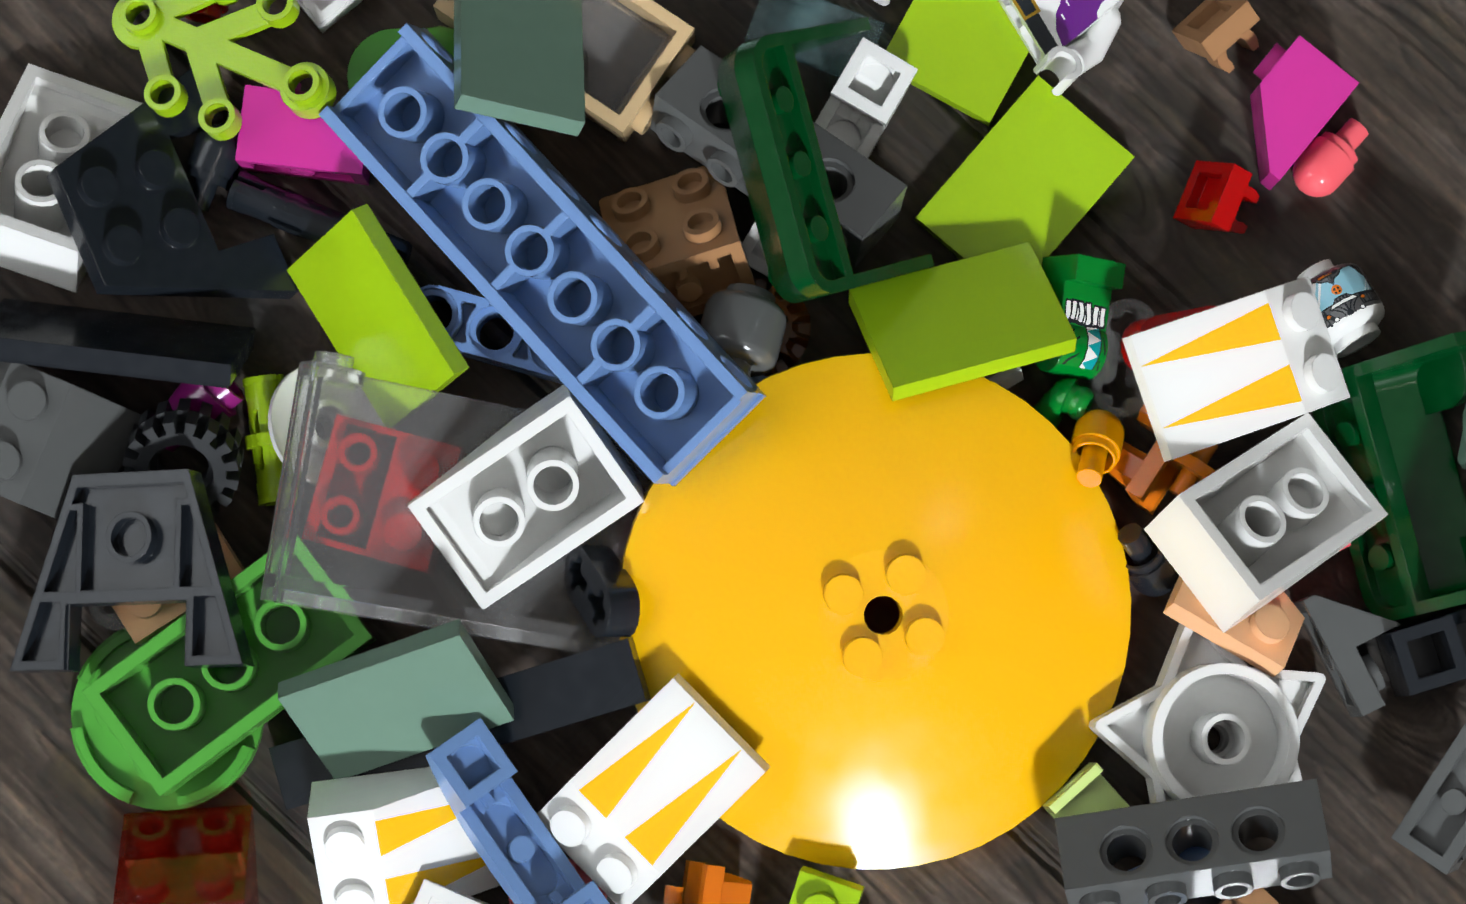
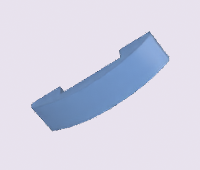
M481 718L426 755L434 777L461 827L488 869L514 904H610L594 880L585 884L512 779L511 776L518 772Z

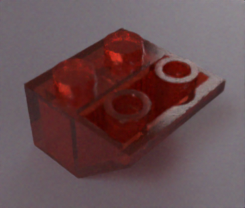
M252 805L124 814L113 904H259Z

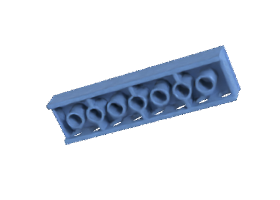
M406 23L398 31L401 37L334 107L326 106L319 116L654 484H671V486H676L766 395L514 122L454 109V58L428 29H422Z

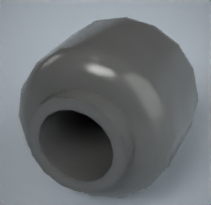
M734 283L730 284L726 290L716 292L707 300L700 325L750 378L765 375L776 366L786 329V315L779 305L776 304V297L771 292L752 284Z

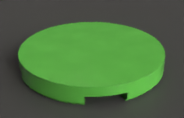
M123 628L107 638L95 649L77 677L78 682L72 701V728L70 730L73 744L83 766L97 784L121 801L142 808L166 811L181 810L198 806L218 797L243 775L252 762L262 738L264 725L172 794L160 797L81 692L152 639H148L141 645L135 644L126 628Z

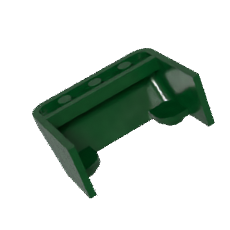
M868 17L767 34L742 43L726 55L719 65L718 91L723 99L766 259L769 280L779 295L791 303H799L934 266L932 255L928 254L853 274L795 54L870 30Z
M1461 331L1341 368L1350 398L1313 411L1316 423L1388 513L1380 522L1352 541L1349 549L1366 606L1374 615L1392 621L1466 604V499L1442 411L1460 406L1466 402V331Z

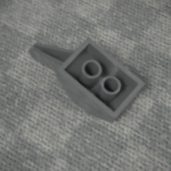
M0 362V496L59 519L72 475L124 472L125 467L122 464L130 433L134 424H139L141 414L27 365Z

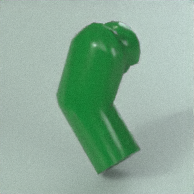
M1063 378L1057 381L1033 405V408L1058 428L1064 414L1069 415L1075 420L1084 416L1093 404L1094 393L1088 387L1077 385L1078 379Z

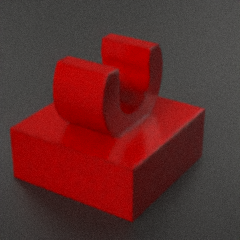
M1196 160L1173 218L1190 228L1239 234L1245 233L1247 226L1243 222L1237 221L1235 217L1241 202H1258L1259 194L1254 188L1248 186L1253 174L1235 163Z

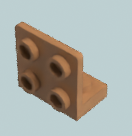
M705 166L689 168L667 178L642 186L627 188L617 194L604 197L599 201L602 219L693 317L703 314L707 300L716 292L726 290L730 284L747 283L756 285L738 234L726 186L715 180Z

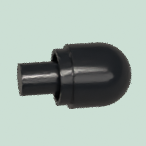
M216 123L212 124V127L217 128L224 124ZM202 129L194 140L186 164H189L186 174L194 177L191 188L200 209L209 212L218 186L228 189L230 181L234 182L240 166L235 161L238 133L229 140L218 141L210 137Z
M1130 523L1122 527L1118 533V540L1124 548L1127 561L1125 567L1128 569L1129 580L1134 588L1141 594L1150 597H1159L1169 593L1174 588L1179 574L1149 535L1144 533L1140 525Z

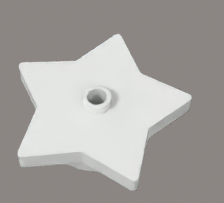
M1179 623L1155 686L1092 719L1089 722V728L1146 778L1150 804L1302 781L1297 760L1300 735L1325 684L1326 677L1322 673L1282 670L1275 677H1271L1256 667H1249L1239 657ZM1211 727H1214L1220 735V742L1211 751L1208 745V733Z

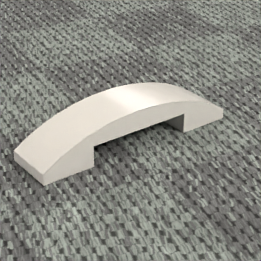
M863 37L833 87L831 96L815 123L866 158H869L918 69ZM754 222L742 245L750 267L769 278L756 222Z

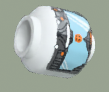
M1326 259L1310 266L1297 277V279L1306 276L1310 278L1337 358L1357 352L1380 335L1381 331L1378 325L1384 317L1385 309L1368 278L1358 265L1344 263L1334 266L1330 259Z

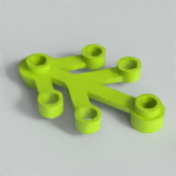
M119 0L112 14L113 31L124 45L140 51L149 80L144 89V99L148 106L162 117L169 118L180 114L188 102L187 90L173 75L165 43L186 51L203 104L198 113V122L201 128L215 140L226 141L233 138L242 126L241 113L229 100L219 66L279 91L283 102L294 114L301 118H319L320 112L326 106L332 107L334 105L337 93L335 83L319 65L312 62H301L290 67L233 43L270 27L286 28L296 21L300 12L298 0H287L285 9L275 15L269 14V9L276 0H256L254 5L198 27L179 19L214 3L228 6L239 0ZM150 9L149 17L144 23L133 25L139 13ZM313 78V84L309 91L304 94H295L296 86L303 79ZM174 87L172 99L165 104H158L160 92L165 88ZM224 110L228 111L229 117L227 122L221 127L213 128L212 119L215 114Z

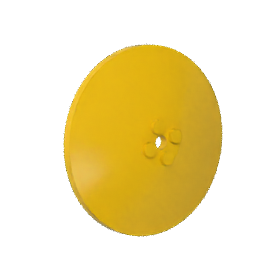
M871 353L829 357L799 364L770 375L755 383L766 397L676 486H671V484H654L652 482L647 489L644 502L641 503L633 520L622 559L623 569L628 572L639 593V622L635 633L631 637H619V641L633 637L651 699L679 673L769 764L770 768L720 817L728 825L753 840L786 855L817 864L849 869H894L919 866L951 858L982 846L1011 830L1037 811L1067 782L1083 762L1098 738L1089 728V722L1112 709L1125 669L1130 639L1131 593L1129 573L1125 567L1127 565L1125 552L1118 540L1119 530L1109 503L1100 486L1088 488L1078 483L1076 475L1081 456L1077 451L1075 453L1072 452L1073 446L1057 428L1026 401L984 377L892 401ZM878 596L891 597L899 608L898 622L891 630L884 633L871 631L864 620V611L867 604ZM649 701L636 704L637 711L639 712Z

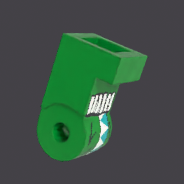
M1082 254L1043 257L1042 268L1077 337L1075 352L1036 362L1039 370L1085 380L1092 379L1101 371L1107 357L1108 339L1106 326L1112 290L1122 289L1126 264Z

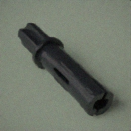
M243 170L238 174L237 180H234L226 201V207L230 210L247 214L269 223L273 227L315 243L347 215L298 193L263 181L259 177ZM386 232L407 266L412 252L411 243Z

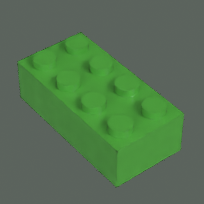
M295 533L231 579L254 666L192 668L185 666V613L81 691L160 797L172 794L285 708L278 700V682L355 656L376 641L375 637Z

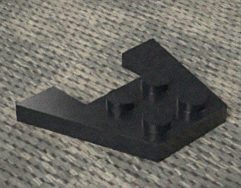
M192 69L177 78L188 93L187 105L180 114L169 118L162 117L144 102L56 166L47 176L97 294L290 299L298 292L296 284L287 272V263L274 234L220 251L216 246L171 141L202 130L198 122V113L203 104ZM174 87L165 88L160 92L158 104H165L172 99ZM221 111L215 114L212 124L221 123L224 120Z
M190 469L72 475L12 661L11 672H80L82 607L186 603L185 666L192 668L254 666L201 472Z

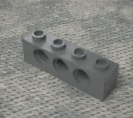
M701 45L655 94L650 129L656 132L659 139L668 148L676 152H685L705 166L712 177L719 183L727 187H735L748 196L731 129H723L713 125L721 123L730 126L723 99L717 86L718 69L722 59ZM813 122L831 192L835 198L834 203L852 268L855 269L899 218L907 185Z
M1317 779L1054 818L1064 889L1068 904H1184L1188 899L1212 895L1220 899H1238L1251 894L1254 889L1281 885L1285 889L1299 890L1316 885L1320 879L1333 878L1331 852ZM1256 837H1267L1276 842L1271 848L1264 851H1253L1244 846L1249 840ZM1190 847H1202L1210 851L1206 857L1198 861H1187L1179 857L1181 852ZM1128 856H1135L1144 860L1138 868L1131 871H1121L1113 867L1117 861Z

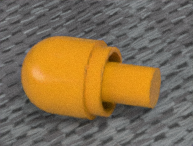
M1103 409L1090 410L1080 417L1074 426L1071 439L1072 452L1075 453L1077 451L1081 456L1076 479L1084 487L1094 488L1099 486L1102 482L1103 474L1110 472L1120 459L1124 442V428L1120 419L1110 411Z

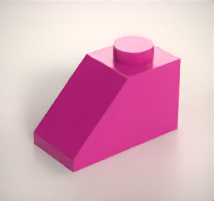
M1300 35L1288 50H1285L1276 43L1253 71L1262 80L1250 95L1260 184L1269 191L1281 180L1359 84L1357 80Z
M299 83L295 88V94L306 93L301 91V84ZM245 85L241 111L242 126L238 133L235 161L244 171L369 185L370 172L368 168L321 117L316 119L301 118L294 114L283 102L279 91L265 85L263 87Z

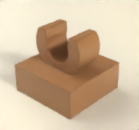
M1205 0L1181 21L1172 32L1185 50L1206 58L1212 66L1230 73L1235 67L1227 57V49L1237 41L1241 47L1251 51L1256 50L1259 47L1258 39L1250 28L1260 18L1247 0Z

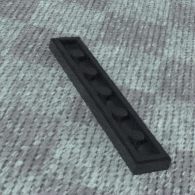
M633 637L497 678L513 703L514 721L489 729V731L501 746L650 701V694ZM305 737L269 748L286 810L309 804L312 782L334 779ZM436 748L354 776L430 767L426 755Z

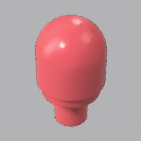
M1350 118L1336 134L1324 132L1321 136L1315 137L1293 165V180L1297 188L1311 197H1324L1333 193L1354 171V165L1358 161L1354 151L1369 135L1367 129L1359 121Z

